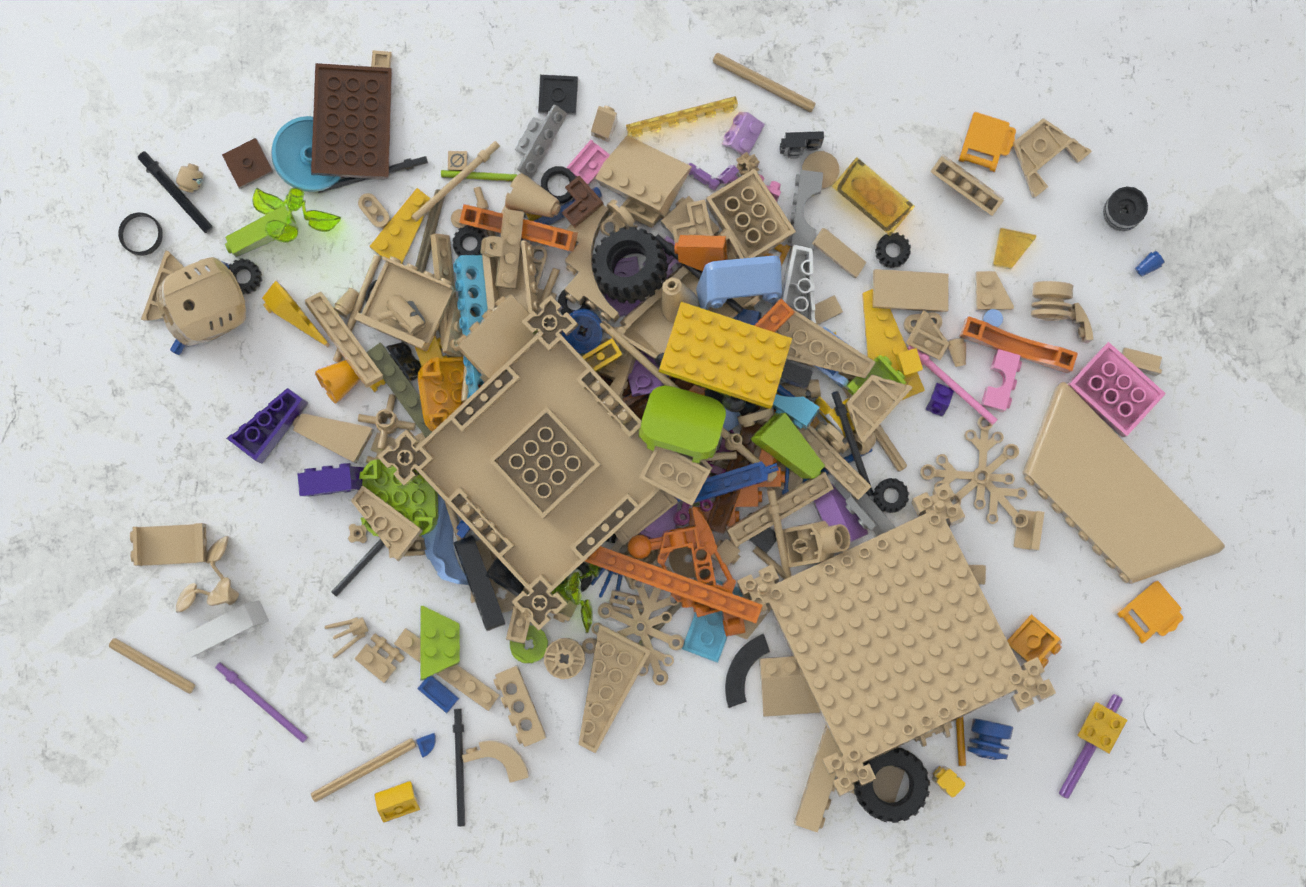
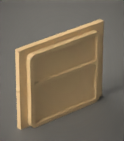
M660 490L614 534L623 545L627 544L633 536L638 535L677 504V499L673 495Z

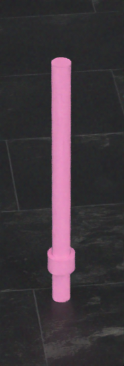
M909 345L907 349L911 350L914 349V347ZM917 349L922 366L928 367L989 423L995 424L998 420L933 363L929 359L930 356Z

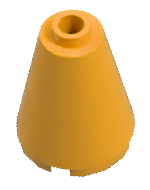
M346 360L315 371L316 378L321 387L325 388L327 396L335 404L360 381V378Z

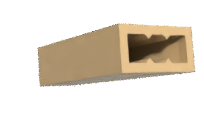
M303 413L301 416H297L293 422V431L356 464L374 432L372 428Z

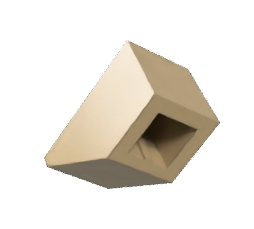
M609 106L598 107L591 129V136L606 142L610 141L617 124V113L614 112L613 108Z

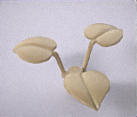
M229 536L216 541L206 555L205 562L210 563L221 580L211 592L196 589L197 584L195 583L188 585L178 597L176 613L188 609L198 593L208 595L207 604L210 606L223 603L232 605L235 603L239 593L230 587L231 580L228 577L224 578L215 565L225 552Z

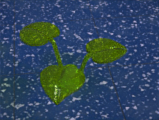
M259 188L255 189L252 198L254 208L265 215L287 205L289 211L285 223L279 220H271L265 226L266 233L272 239L284 243L291 242L298 236V229L295 226L288 225L292 211H298L301 206L304 219L309 221L308 225L317 231L327 232L332 230L340 222L341 217L318 210L306 212V201L303 200L304 191L299 188H291L284 201L277 196L261 191Z
M588 563L590 571L587 574L580 576L578 572H574L569 580H564L552 591L553 594L559 591L567 601L570 600L575 605L581 604V618L586 630L585 633H589L592 625L593 608L589 599H586L585 602L581 600V579L592 575L598 577L601 567Z

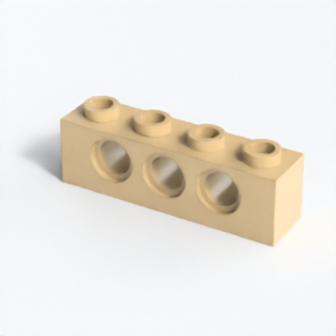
M944 154L941 155L930 171L991 216L994 215L1004 201V197Z
M518 665L495 674L496 679H493L497 690L501 689L503 697H501L504 707L509 708L511 715H508L511 725H516L518 730L516 737L519 744L523 743L524 747L547 738ZM509 683L517 686L515 694L507 692V685ZM521 701L524 704L525 708L522 712H517L514 709L515 702ZM528 719L531 721L532 727L530 730L522 728L521 722Z

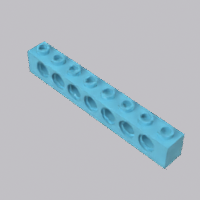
M461 255L453 264V270L457 277L455 288L459 296L457 307L461 314L459 325L465 336L471 332L469 328L476 321L480 323L484 319L482 315L488 310L482 255ZM466 273L471 276L472 280L467 278ZM468 292H471L474 298H471ZM470 310L475 312L476 317L471 315ZM464 356L463 363L467 370L465 381L469 387L468 399L479 389L478 385L482 386L484 382L480 378L482 374Z

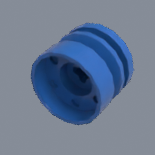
M578 309L570 313L569 315L579 326L568 336L562 332L564 339L579 354H585L597 348L601 343L603 329L600 327L602 321L599 316L588 309ZM580 326L587 328L586 333L583 334L582 331H579Z
M973 718L971 731L979 734L978 738H969V742L977 743V747L968 746L967 751L982 758L1007 760L1008 754L1001 753L1000 749L1009 750L1010 747L1001 742L1002 739H1011L1013 726Z

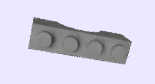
M800 170V175L796 174L795 186H798V194L794 193L792 204L796 205L795 213L791 212L790 223L794 224L793 228L796 233L788 238V243H791V247L798 245L814 250L812 243L816 238V229L807 223L803 210L808 199L821 193L823 172Z

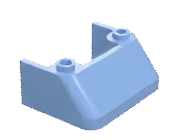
M763 256L713 261L706 264L696 287L700 308L708 310L709 307L720 308L729 298L762 295L763 300L768 301L772 308L782 296L780 258L778 256Z

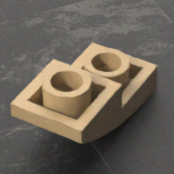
M1074 303L1072 309L1069 310L1072 312V318L1070 319L1072 320V325L1080 324L1078 336L1082 338V343L1091 342L1094 339L1089 319L1081 305Z

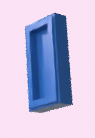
M434 676L425 679L417 688L446 714L460 699Z

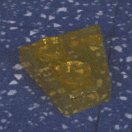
M1000 228L992 266L1011 270L1036 239V235Z

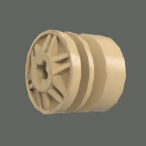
M1056 281L1033 283L1032 297L1041 299V301L1032 303L1031 307L1036 308V310L1031 311V317L1045 321L1071 319L1072 312L1066 310L1072 309V305L1064 302V300L1073 298L1074 285Z
M560 638L552 642L544 654V664L547 671L559 679H570L576 676L583 669L586 661L582 646L576 640L570 638ZM562 653L569 655V663L560 662Z

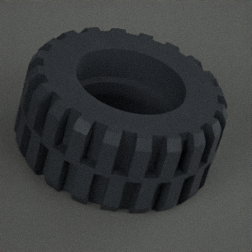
M625 227L619 228L620 231L610 232V236L604 237L601 240L602 244L596 246V254L592 256V271L605 294H608L609 298L617 299L620 303L628 301L629 304H634L636 300L642 302L646 300L645 297L655 295L654 291L656 289L660 290L663 286L661 282L666 280V272L668 271L667 257L661 244L652 233H648L643 228H640L639 231L636 227H629L627 230ZM629 254H642L646 256L643 268L635 275L620 277L614 274L617 263L623 257Z
M897 747L863 763V766L870 764L874 775L883 767L897 766L903 769L909 778L907 794L901 800L893 803L885 802L878 798L873 788V781L862 787L859 782L854 783V794L857 797V801L872 817L883 822L899 823L901 820H909V817L912 815L916 816L919 813L918 810L925 806V799L929 797L930 793L928 791L930 780L927 776V769L923 766L922 761L913 753Z

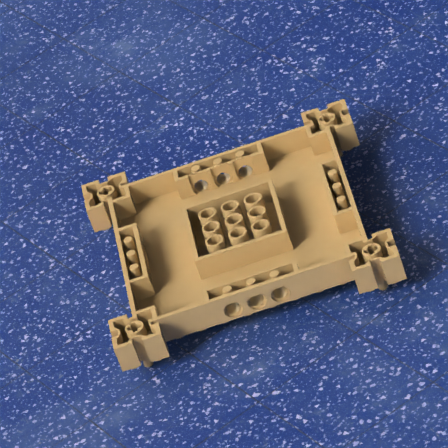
M551 295L539 305L543 310L538 315L532 311L522 321L534 335L538 331L539 333L416 447L420 441L409 430H405L394 440L398 446L395 448L388 446L377 456L387 468L394 466L397 469L394 476L404 486H407L418 476L415 472L417 470L526 587L530 593L526 590L522 591L512 603L522 613L528 610L532 614L528 620L538 631L552 619L548 615L550 611L557 614L569 603L559 591L555 594L552 591L661 490L639 478L653 453L652 450L647 448V444L639 438L641 420L561 335L564 332L568 336L579 325L567 312L563 316L559 313L562 306ZM679 453V454H681L682 456H684V457H686V458H688V459H690V460H693V457H692V456H688V455ZM705 459L697 463L709 470L712 469Z
M948 482L934 488L933 495L930 497L925 492L912 499V505L918 515L917 518L779 582V577L773 564L759 570V577L755 579L750 574L737 580L738 587L744 598L750 596L751 601L763 605L759 617L768 613L767 606H770L842 757H839L836 752L822 759L828 774L835 773L837 777L833 781V785L839 797L855 789L853 784L859 782L862 787L876 780L870 764L863 766L865 762L1013 692L1015 695L1011 697V700L1017 712L1034 704L1033 698L1035 697L1038 702H1041L1056 694L1050 680L1043 681L1041 677L1045 670L1038 657L1024 663L1020 667L949 527L964 521L965 514L959 503L952 504L951 501H953L955 495Z

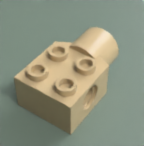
M826 521L783 529L789 567L826 561L834 557V553L846 551L850 546L849 531L842 524L829 526Z

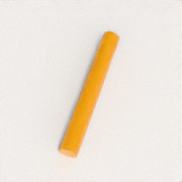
M962 716L956 719L958 766H966L964 719Z

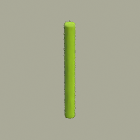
M441 170V178H454L461 171ZM471 172L465 179L512 182L517 174Z

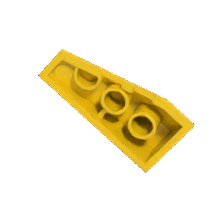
M275 281L262 297L265 301L263 306L269 313H275L316 341L329 347L328 341L279 282Z

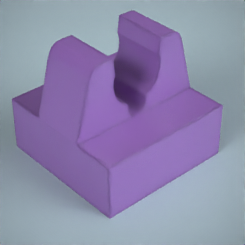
M729 165L716 179L721 184H726L727 182L730 184L738 179L736 174L739 170L735 165Z

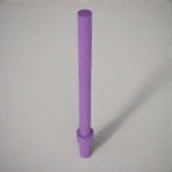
M221 662L215 666L226 677V681L237 686L302 743L305 742L308 737L239 679L237 673L230 671Z

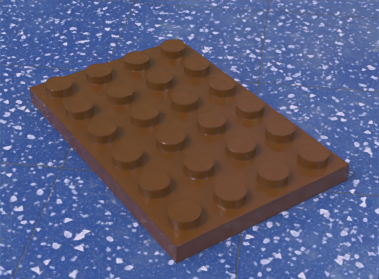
M315 63L311 175L388 179L392 68Z

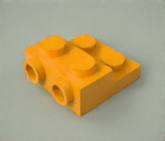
M1032 614L1007 640L1011 649L1021 656L1025 662L1038 657L1043 668L1049 662L1048 657L1051 654L1056 655L1062 648L1060 645L1062 643L1061 639Z

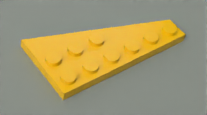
M873 289L863 292L862 301L867 357L874 360L879 355L886 356L892 362L891 366L895 371H900L896 355L908 349L891 309L873 308ZM918 372L905 376V385H910L913 388L902 400L925 391Z

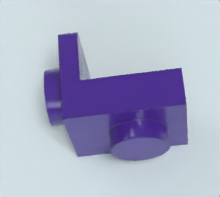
M936 383L926 410L943 417L949 407L954 391L945 385Z

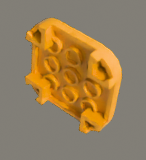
M463 357L431 358L421 366L418 372L423 419L425 425L432 432L463 404L461 402L464 376Z

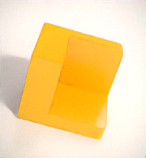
M917 348L896 355L900 372L904 376L923 370Z

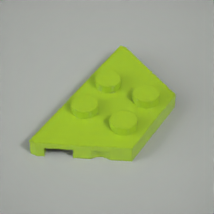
M425 606L420 607V681H423L460 662V624Z

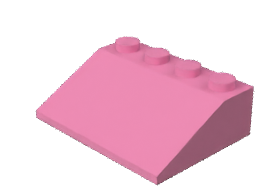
M1109 342L1068 382V385L1121 437L1128 436L1166 394Z

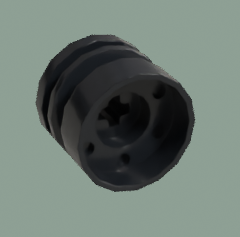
M1126 186L1117 189L1104 204V220L1109 227L1116 231L1132 230L1138 226L1147 214V198L1142 191L1135 187ZM1126 208L1127 211L1124 214H1122L1121 210Z

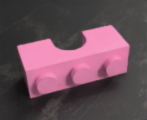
M999 349L995 351L990 370L1000 373L1003 383L999 388L991 386L985 388L981 402L983 407L999 412H1004L1006 408H1010L1012 402L1010 393L1011 390L1014 391L1017 384V379L1014 378L1022 365V361H1019L1021 355Z

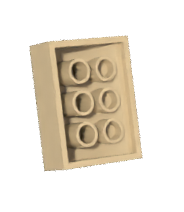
M627 135L605 160L595 179L601 186L665 217L690 173L692 166Z
M755 168L706 198L707 208L722 231L729 229L744 258L763 257L796 233Z
M794 656L759 658L763 717L821 713Z

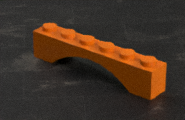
M464 204L459 223L501 233L503 213ZM523 219L522 239L574 251L578 232Z
M970 316L964 320L959 335L960 338L995 350L999 349L1021 355L1020 358L1067 374L1073 370L1078 355L1077 352L1017 336Z

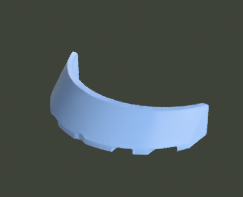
M438 494V523L434 530L422 535L426 550H424L425 554L442 580L469 585L455 555L453 526L445 501Z

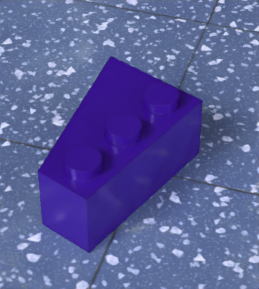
M351 463L339 464V468L322 466V470L316 471V468L304 469V473H297L299 496L311 497L359 490L362 487V479H359L360 472L365 467L351 466Z

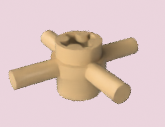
M389 394L386 409L380 410L376 417L363 414L358 415V422L375 424L381 432L377 447L381 451L385 450L388 434L394 433L397 428L413 431L416 428V423L399 421L396 414L393 413L396 396L393 394ZM387 418L391 419L390 424H383L387 422Z

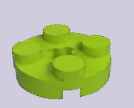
M529 625L526 636L527 641L533 640V649H525V644L510 641V650L513 657L522 663H534L541 660L548 647L546 634L542 629L538 631L534 625Z

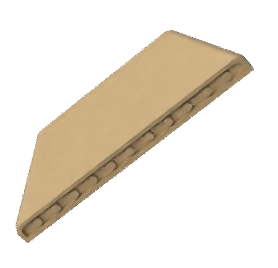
M1061 382L1054 389L1022 473L1025 476L1024 480L1030 486L1034 485L1039 490L1037 493L1044 500L1048 499L1052 503V509L1058 514L1061 513L1066 518L1065 522L1071 528L1075 527L1079 531L1078 535L1085 542L1089 541L1093 545L1091 547L1097 555H1102L1106 559L1105 563L1111 569L1115 568L1120 573L1118 576L1122 581L1133 584L1220 553L1225 548L1223 542L1068 384Z

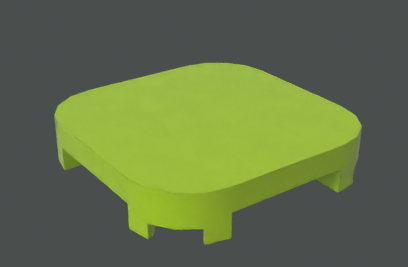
M659 386L653 389L649 396L639 429V438L652 451L657 446L692 456V462L700 463V460L713 458L726 417V410L718 400L673 386Z
M380 459L370 461L363 471L360 472L359 479H362V486L366 487L423 530L419 536L434 530L439 517L438 493L417 470L415 472L418 476L407 486H404L394 476V473L397 471L394 466L387 468ZM361 517L362 525H365L366 529L373 536H378L367 520Z

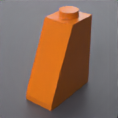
M680 235L678 243H675V254H678V261L703 271L705 265L710 262L728 260L726 236Z

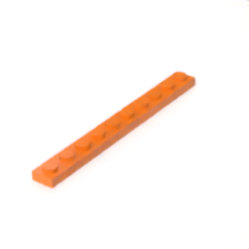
M601 546L585 560V562L753 623H757L763 606L762 604Z

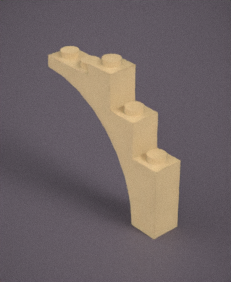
M603 205L576 228L570 224L566 229L578 232L575 243L577 246L565 259L566 269L571 274L577 275L564 290L567 294L566 298L571 303H578L581 306L586 300L585 304L592 310L596 308L600 311V316L607 322L611 320L615 323L619 319V313L606 301L600 292L592 271L595 240L602 221L610 214L609 208Z

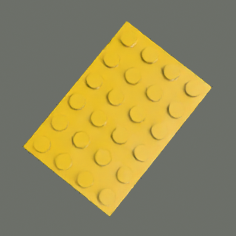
M681 302L658 372L771 409L792 338Z

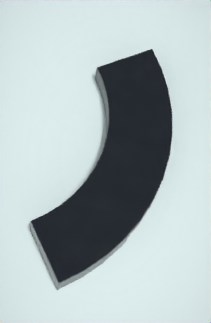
M764 634L747 642L737 652L729 666L725 682L728 708L747 702L745 697V681L748 671L760 657L770 652Z

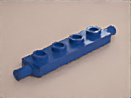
M761 461L709 477L703 484L693 504L768 481L769 473L779 471L777 463L765 467Z

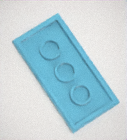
M715 579L718 584L722 585L724 583ZM734 587L732 593L742 597L740 589ZM722 611L697 617L695 612L682 649L718 663L727 639L723 626Z

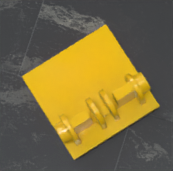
M1095 701L1077 736L1110 754L1127 719Z

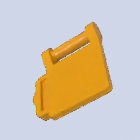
M974 112L958 161L971 162L995 172L1000 155L1007 156L1013 147L1012 142L1015 141L1016 129L1010 127V123ZM971 149L993 156V160L990 161L967 154V151Z
M1154 581L1117 613L1119 618H1123L1137 634L1141 644L1146 642L1155 632L1160 636H1165L1168 632L1176 630L1178 624L1183 621V615L1180 613L1181 607L1159 581ZM1131 609L1148 627L1149 630L1146 633L1128 613Z

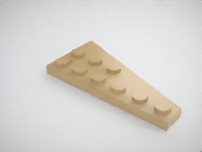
M794 309L792 310L795 313L775 332L792 338L786 358L789 360L866 378L875 364V361Z
M600 623L578 741L580 746L594 753L597 752L651 652L650 649Z

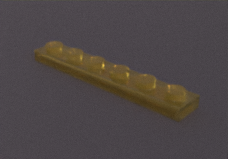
M734 96L627 124V135L639 137L643 135V132H658L662 130V127H677L681 122H696L700 117L712 118L719 112L731 113L738 106L737 98Z

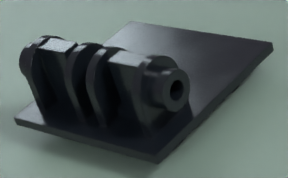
M404 342L386 346L407 379L411 381L417 379L421 363L415 359L411 348Z

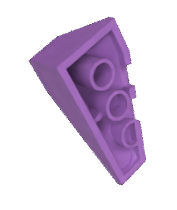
M833 484V490L813 501L820 520L826 521L829 526L844 525L849 531L850 542L868 534L867 529H864L858 522L860 518L857 514L854 513L852 515L845 507L847 505L846 499Z

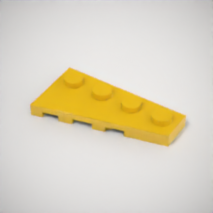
M416 188L369 247L381 257L384 256L390 259L393 256L401 260L400 264H402L426 214L417 222L411 216L431 198Z

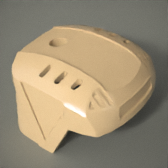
M217 258L201 259L176 272L170 273L157 288L159 312L167 329L183 345L192 346L212 341L235 329L246 320L245 300L240 286L231 270ZM194 269H197L201 275H198ZM184 301H190V302H192V304H193V310H192L190 304L187 303V302H184ZM219 318L222 319L223 326H220ZM209 322H212L213 330H210Z

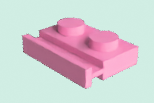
M590 140L567 168L575 177L580 175L590 185L610 154L594 143L593 140Z

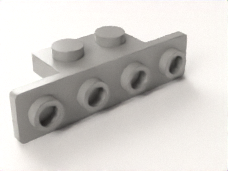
M557 105L552 106L545 120L532 118L515 148L518 153L525 155L517 170L531 179L567 117V113Z
M839 482L834 485L846 499L847 505L845 507L852 515L854 513L857 514L860 518L858 522L864 529L869 528L870 531L873 530L879 536L896 528L867 493L859 500H856Z

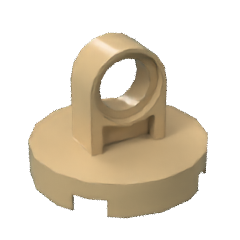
M614 199L606 205L609 208L610 215L600 225V231L605 236H610L605 231V224L607 222H611L614 225L613 231L615 232L620 231L619 228L623 227L626 230L629 227L638 228L637 225H633L635 220L623 206L619 208L616 205L618 201Z

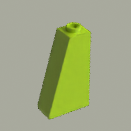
M284 205L225 237L227 240L225 246L229 254L232 253L235 257H238L299 229L292 213Z
M776 413L750 438L752 442L802 479L818 477L825 466L786 413Z

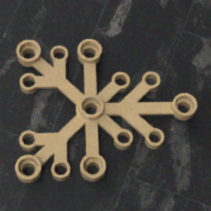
M981 416L977 421V425L981 429L980 439L972 429L964 434L965 439L971 441L979 450L978 468L974 472L956 471L949 463L947 456L940 454L936 457V464L942 466L945 470L935 469L934 466L926 464L920 469V476L924 480H931L934 477L944 478L942 481L936 482L934 488L937 487V484L947 482L950 484L955 479L971 480L956 494L954 493V499L956 503L961 505V499L977 486L976 499L973 505L978 510L986 506L984 500L986 487L990 492L989 514L986 516V521L989 524L998 522L997 505L999 502L1012 517V524L1017 528H1023L1028 524V516L1022 512L1018 513L1004 496L1024 499L1027 496V490L1025 488H997L991 482H1003L1006 485L1014 482L1015 477L1011 473H1006L1005 475L991 473L1006 460L1016 458L1019 455V448L1015 444L1006 445L1003 448V454L986 467L987 451L995 444L1002 442L1004 436L1001 432H995L992 434L991 439L988 440L989 429L993 425L988 422V426L984 427L982 420L986 419ZM968 432L974 434L973 439L967 437ZM995 434L1000 435V441L994 439ZM1008 449L1013 450L1012 456L1007 454ZM939 457H944L945 463H939ZM925 469L930 470V476L924 474ZM980 473L984 474V480H979L978 475ZM1007 475L1012 478L1011 482H1006L1005 477ZM1019 490L1024 491L1023 497L1018 495ZM978 500H981L983 502L982 507H978L976 505V502ZM990 515L995 516L996 519L994 522H991L989 520ZM1017 517L1023 519L1022 524L1016 522Z
M666 566L667 570L672 572L671 568ZM634 580L633 587L637 589L644 607L642 615H640L636 604L637 599L633 595H629L625 599V604L630 608L633 618L613 610L612 605L607 602L602 603L598 607V614L604 619L611 617L630 626L617 631V633L625 637L631 634L641 637L644 647L650 649L651 652L643 665L646 668V672L639 673L638 675H647L648 666L651 663L654 671L653 681L656 685L661 686L668 681V674L665 670L661 669L658 660L662 661L665 666H671L674 663V657L653 649L648 634L668 643L669 647L673 650H680L684 645V639L679 634L670 636L652 627L660 623H669L672 620V614L669 611H664L661 615L651 619L649 617L651 612L669 605L675 606L679 602L672 603L670 600L671 595L668 598L657 601L662 590L654 587L650 598H648L644 587L645 583L642 582V586L637 587L635 585L637 580ZM633 598L634 604H628L627 599ZM602 608H608L609 613L603 614ZM669 614L670 619L666 621L662 616ZM599 622L594 623L592 626V632L596 635L598 632L594 630V626L599 625ZM639 623H642L644 625L643 630H639L637 628V625ZM591 637L586 638L582 643L584 652L588 654L594 653L596 640ZM674 639L679 640L680 644L678 646L672 644ZM592 643L593 649H587L586 644ZM666 657L672 659L670 664L665 663L664 659ZM657 675H663L664 680L658 681Z

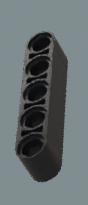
M471 535L455 541L454 546L486 631L505 625V620L490 579L485 576L487 571L474 537Z

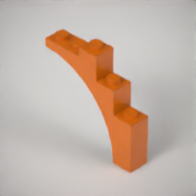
M761 449L759 460L765 466L777 463V459ZM778 467L779 471H777V476L773 481H765L740 490L727 527L740 521V511H736V507H758L759 503H762V491H759V487H782L781 483H785V471H781V467ZM696 507L707 521L711 510L704 512L700 507ZM689 508V526L696 525L694 523L692 508Z

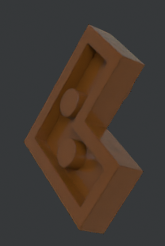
M579 175L565 186L566 191L573 197L575 202L561 213L576 228L603 206L604 203Z

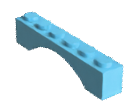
M777 394L772 405L776 410L775 413H786L797 428H804L805 430L809 427L820 408L803 396L786 397Z

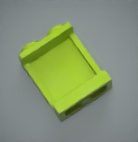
M879 355L873 360L875 364L866 378L856 376L844 388L853 396L871 375L896 381L904 385L906 384L905 376L899 370L895 371L891 366L892 362L889 358Z

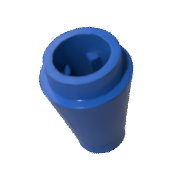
M1157 251L1150 252L1135 270L1143 277L1161 268L1165 261Z

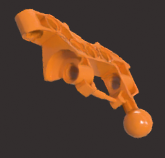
M695 506L692 507V512L696 525L663 531L662 537L649 539L644 535H635L629 540L627 545L628 552L636 559L646 558L651 553V550L659 549L657 562L665 570L667 568L664 563L673 549L690 548L696 581L733 594L736 581L717 551V545L707 521ZM698 550H705L706 555L703 559L696 558ZM713 554L718 559L720 567L727 578L722 585L715 581L711 560ZM702 569L709 570V575L706 578L699 576ZM670 592L677 602H681L682 608L693 607L697 617L720 611ZM722 611L726 637L745 633V625L742 618Z

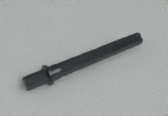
M146 151L141 152L138 155V159L147 168L146 172L151 173L204 233H208L213 228L210 222L159 166V162L154 161Z

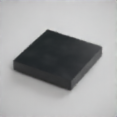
M540 74L538 113L548 114L552 106L557 105L567 115H576L578 76Z

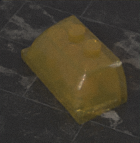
M858 157L854 159L832 186L890 236L915 208L911 201Z

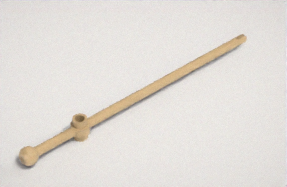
M606 321L600 323V327L664 385L679 388L665 374L658 372L659 369ZM722 428L721 436L725 439V447L728 450H737L752 464L761 462L742 445L740 434H730L725 428ZM777 471L768 474L767 482L773 481L777 476Z

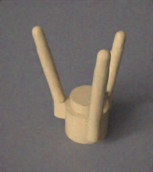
M356 617L324 627L329 629L349 625L350 629L334 635V640L351 632L353 636L357 635L336 652L333 658L338 657L359 639L366 636L365 633L369 630L363 617L360 619Z

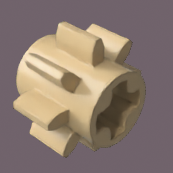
M746 152L736 159L738 162L736 168L741 175L748 173L754 168L756 171L760 170L758 168L760 161H758L755 154L749 155Z

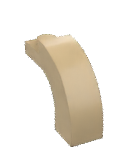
M480 741V750H477V747L466 749V753L462 755L464 763L484 757H492L499 760L506 768L510 783L529 778L530 776L521 754L509 744L501 741Z

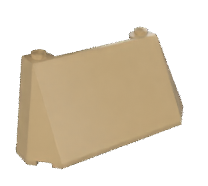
M729 229L721 231L718 236H726L728 260L743 259L744 257ZM683 265L667 278L679 279L697 296L696 287L699 279ZM662 287L660 290L656 289L654 291L655 295L652 297L647 296L645 301H642L620 321L622 326L614 328L636 349L653 359L660 353L665 352L674 324L663 316L661 310ZM759 296L733 298L743 308L749 305L753 307L761 300ZM724 303L720 308L709 307L708 311L729 318H734L738 314L727 303Z

